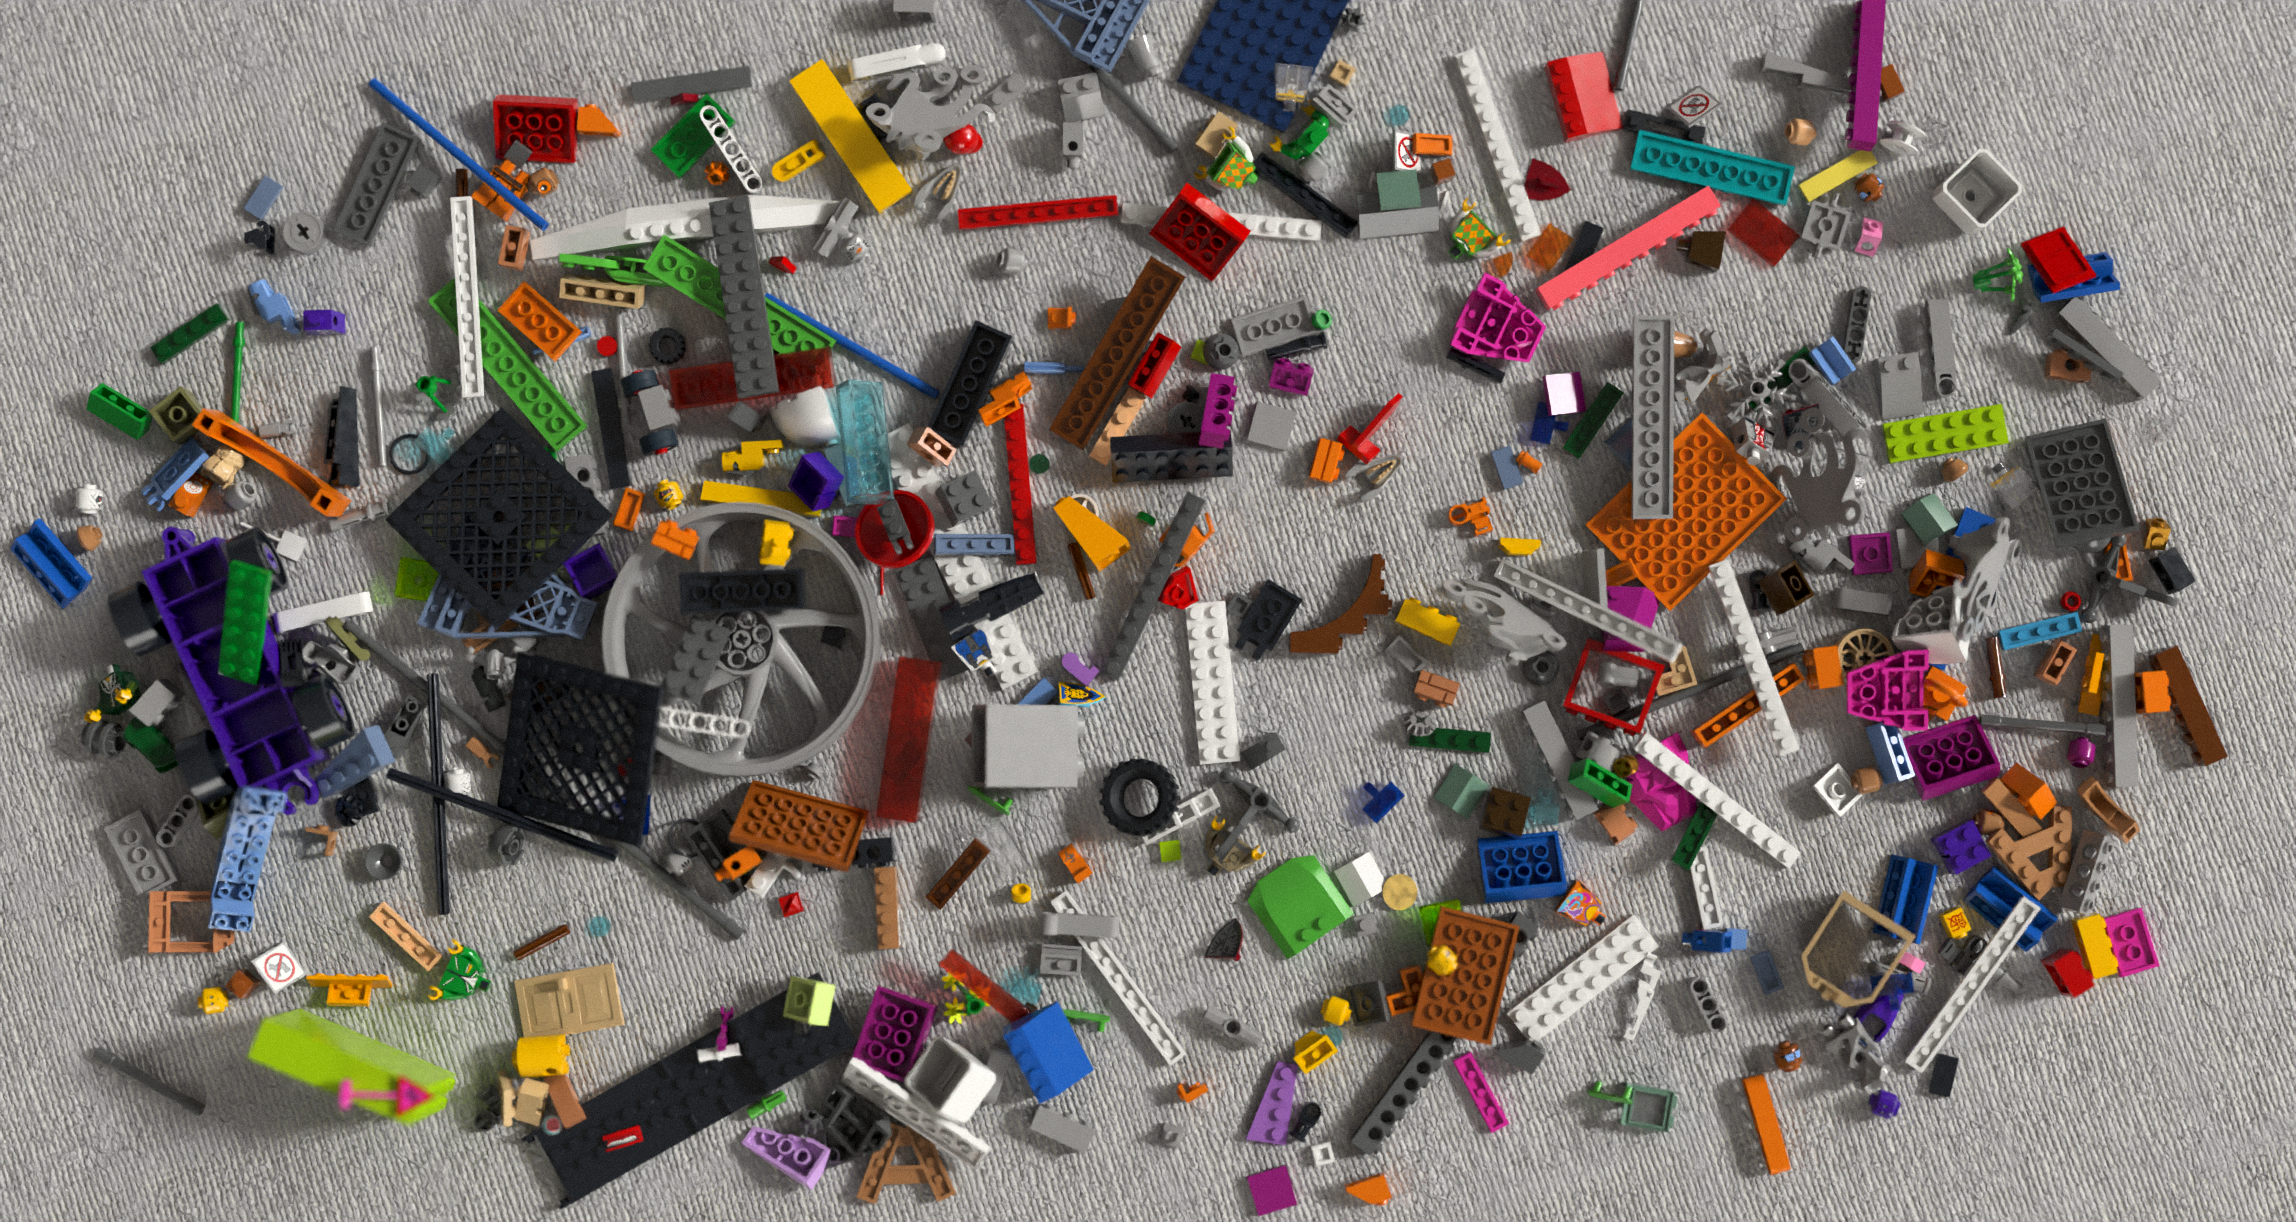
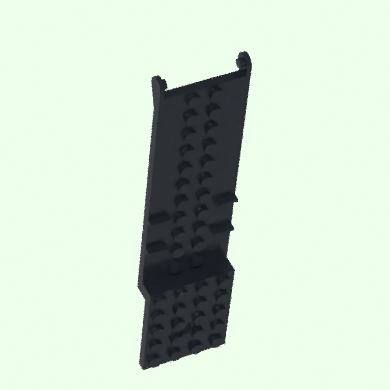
M819 971L806 978L824 982ZM788 989L728 1022V1031L726 1032L727 1045L739 1043L741 1056L723 1058L722 1061L716 1059L699 1062V1049L716 1047L717 1037L721 1033V1027L580 1105L587 1118L571 1128H565L563 1125L561 1131L556 1134L547 1132L544 1125L521 1138L522 1142L527 1141L529 1144L535 1140L534 1136H537L567 1191L570 1200L567 1197L560 1200L559 1210L857 1044L858 1041L834 998L827 1026L810 1024L809 1033L800 1035L795 1030V1023L798 1020L783 1016ZM637 1125L640 1126L643 1141L609 1152L606 1151L602 1139L603 1136Z

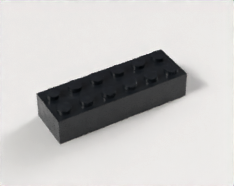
M975 320L928 424V427L944 440L965 448L980 415L978 410L984 406L989 391L1012 344L1013 337Z
M1231 430L1229 440L1224 441L1223 449L1199 445L1201 432L1110 437L1112 482L1233 476Z

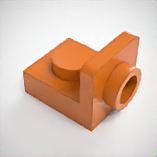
M1072 307L1048 308V329H1072V324H1076V312H1072Z
M1199 1081L1188 1087L1190 1090L1186 1092L1181 1082L1177 1084L1179 1089L1176 1090L1181 1101L1185 1099L1187 1103L1208 1092L1206 1084H1200Z

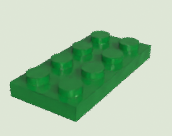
M707 93L650 149L679 179L715 144L714 139L700 118V111L704 106L715 107L729 129L736 123ZM707 110L704 112L703 117L705 120L710 121L714 119L715 113ZM718 127L714 131L715 136L721 138L726 133L722 127Z

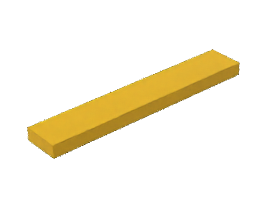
M705 480L703 483L701 502L716 504L731 502L760 503L775 506L797 515L816 518L821 516V510L812 511L795 493Z

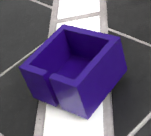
M814 452L801 456L787 486L812 511H817L830 507L836 495L834 491H838L844 476L820 452Z
M600 543L577 554L564 563L581 597L589 600L612 589L618 577L612 562Z
M1964 820L1930 838L1940 855L1949 854L1950 857L1944 856L1941 858L1949 874L1957 875L1992 856L1973 820Z

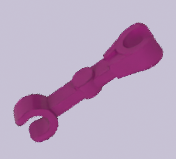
M724 1007L720 1008L723 1023L721 1024V1033H719L716 1042L718 1051H726V1032L728 1031V1020L734 1016L733 1007L730 1008L731 1010L728 1013H724Z

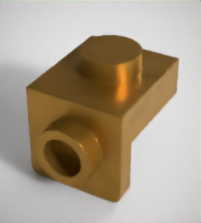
M2158 517L2153 519L2147 518L2145 523L2148 528L2143 542L2144 548L2165 551L2171 530L2167 521Z

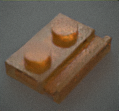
M1549 223L1526 256L1550 272L1571 244L1573 238L1553 226L1552 223Z

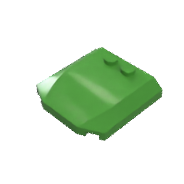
M1314 855L1290 858L1258 880L1247 900L1287 960L1354 914Z

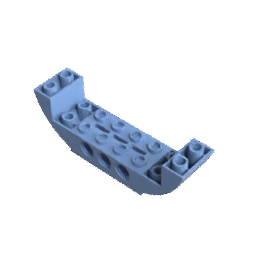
M240 786L231 800L214 866L209 905V928L251 931L255 916L253 899L276 813L283 811L287 796L284 791Z

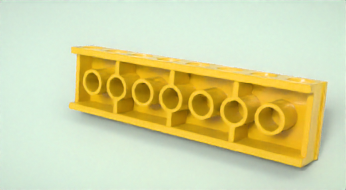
M823 59L790 80L792 87L879 214H882L884 210L906 195L913 193Z

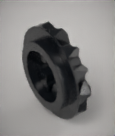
M342 795V797L336 799L337 803L333 806L336 812L333 815L337 816V822L349 827L358 824L362 817V806L359 800L353 795ZM345 809H352L349 813H344Z

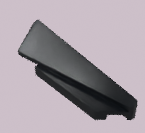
M340 386L339 398L332 399L329 406L323 463L332 465L329 485L358 487L357 393L354 388Z

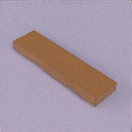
M1993 777L1981 790L1982 794L2022 839L2043 830L1998 778Z

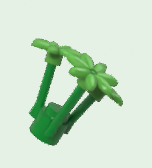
M2006 248L2008 258L1999 264L1978 271L1977 274H1972L1975 290L1981 289V292H2005L2011 294V302H2013L2016 280L2021 283L2024 275L2020 271L2022 265L2019 264L2018 258H2014L2010 248ZM2005 265H2013V267L2009 268V270L1991 275L1989 274V272L2001 268ZM2009 274L2012 276L2011 286L1988 287V285H1991V279Z

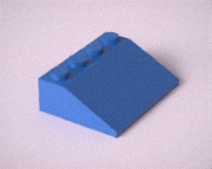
M1558 831L1522 834V837L1518 840L1507 836L1477 839L1485 904L1565 896L1567 882Z
M1058 1001L1003 1027V1037L1039 1104L1059 1095L1094 1070Z

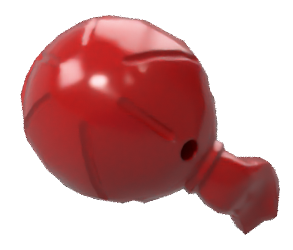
M970 124L943 138L945 146L953 153L960 155L976 153L983 146L981 135Z

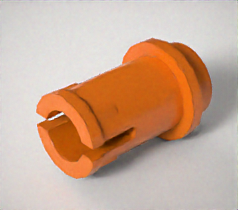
M1522 450L1516 458V461L1519 462L1518 465L1522 464L1535 474L1543 464L1530 456L1528 451L1524 452Z

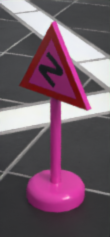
M400 1074L398 1093L351 1092V1081L343 1079L340 1108H349L351 1097L398 1098V1117L435 1096Z

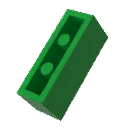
M101 383L89 394L86 410L135 440H138L149 431L153 416L147 409L104 383Z
M1588 758L1571 764L1567 782L1612 808L1629 802L1632 784Z

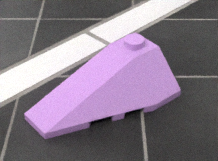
M752 1127L741 1143L810 1190L813 1189L822 1176L830 1153L828 1147L814 1139L796 1137L792 1134H781L758 1127Z

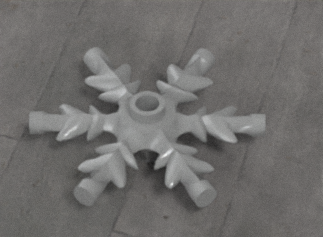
M1748 350L1740 352L1744 363H1739V366L1746 371L1742 374L1748 376L1747 382L1742 383L1739 377L1736 381L1730 374H1728V379L1719 376L1716 379V384L1727 386L1724 391L1735 389L1734 393L1741 389L1744 392L1743 398H1736L1739 402L1729 404L1733 409L1726 417L1730 421L1738 413L1743 417L1745 407L1749 410L1748 403L1754 401L1757 404L1754 411L1758 410L1756 420L1761 419L1763 428H1769L1771 423L1768 416L1772 417L1773 414L1766 409L1769 405L1764 403V398L1770 396L1772 402L1776 399L1781 405H1784L1783 400L1794 403L1796 395L1785 393L1787 388L1777 390V386L1773 389H1769L1767 386L1768 381H1775L1773 377L1782 375L1779 370L1786 363L1781 358L1774 366L1769 362L1767 372L1763 370V377L1758 378L1755 376L1758 368L1754 369L1756 359L1754 358L1750 361ZM1752 387L1758 389L1757 394L1753 392Z

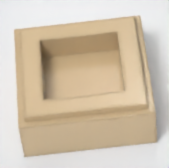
M1338 59L1329 75V79L1346 87L1356 69Z

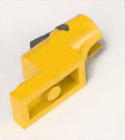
M782 440L741 442L742 451L738 449L722 453L723 472L752 476L755 470L765 467L764 451H767V454H778L779 450H784V442Z

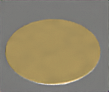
M1404 874L1391 876L1383 886L1384 901L1394 910L1408 909L1417 898L1415 882Z

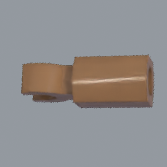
M472 737L465 745V748L477 758L483 759L485 765L490 769L494 768L490 763L492 757L498 761L501 759L499 755L490 753V749L475 737Z

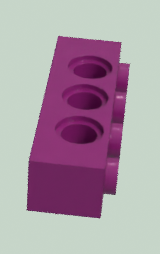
M1211 373L1199 445L1223 449L1224 441L1229 440L1230 429L1226 428L1231 426L1233 414H1229V411L1233 412L1235 400L1231 399V397H1236L1237 385H1234L1235 377Z

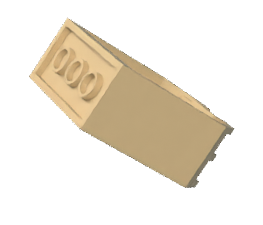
M1843 891L1801 955L1808 985L1822 993L1821 997L1826 1001L1831 999L1843 1008L1873 1003L1914 940L1915 935L1846 891ZM1843 902L1906 942L1869 998L1855 1000L1809 970L1807 957Z

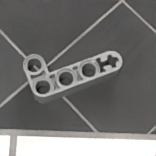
M1040 912L1039 934L1119 937L1120 917Z

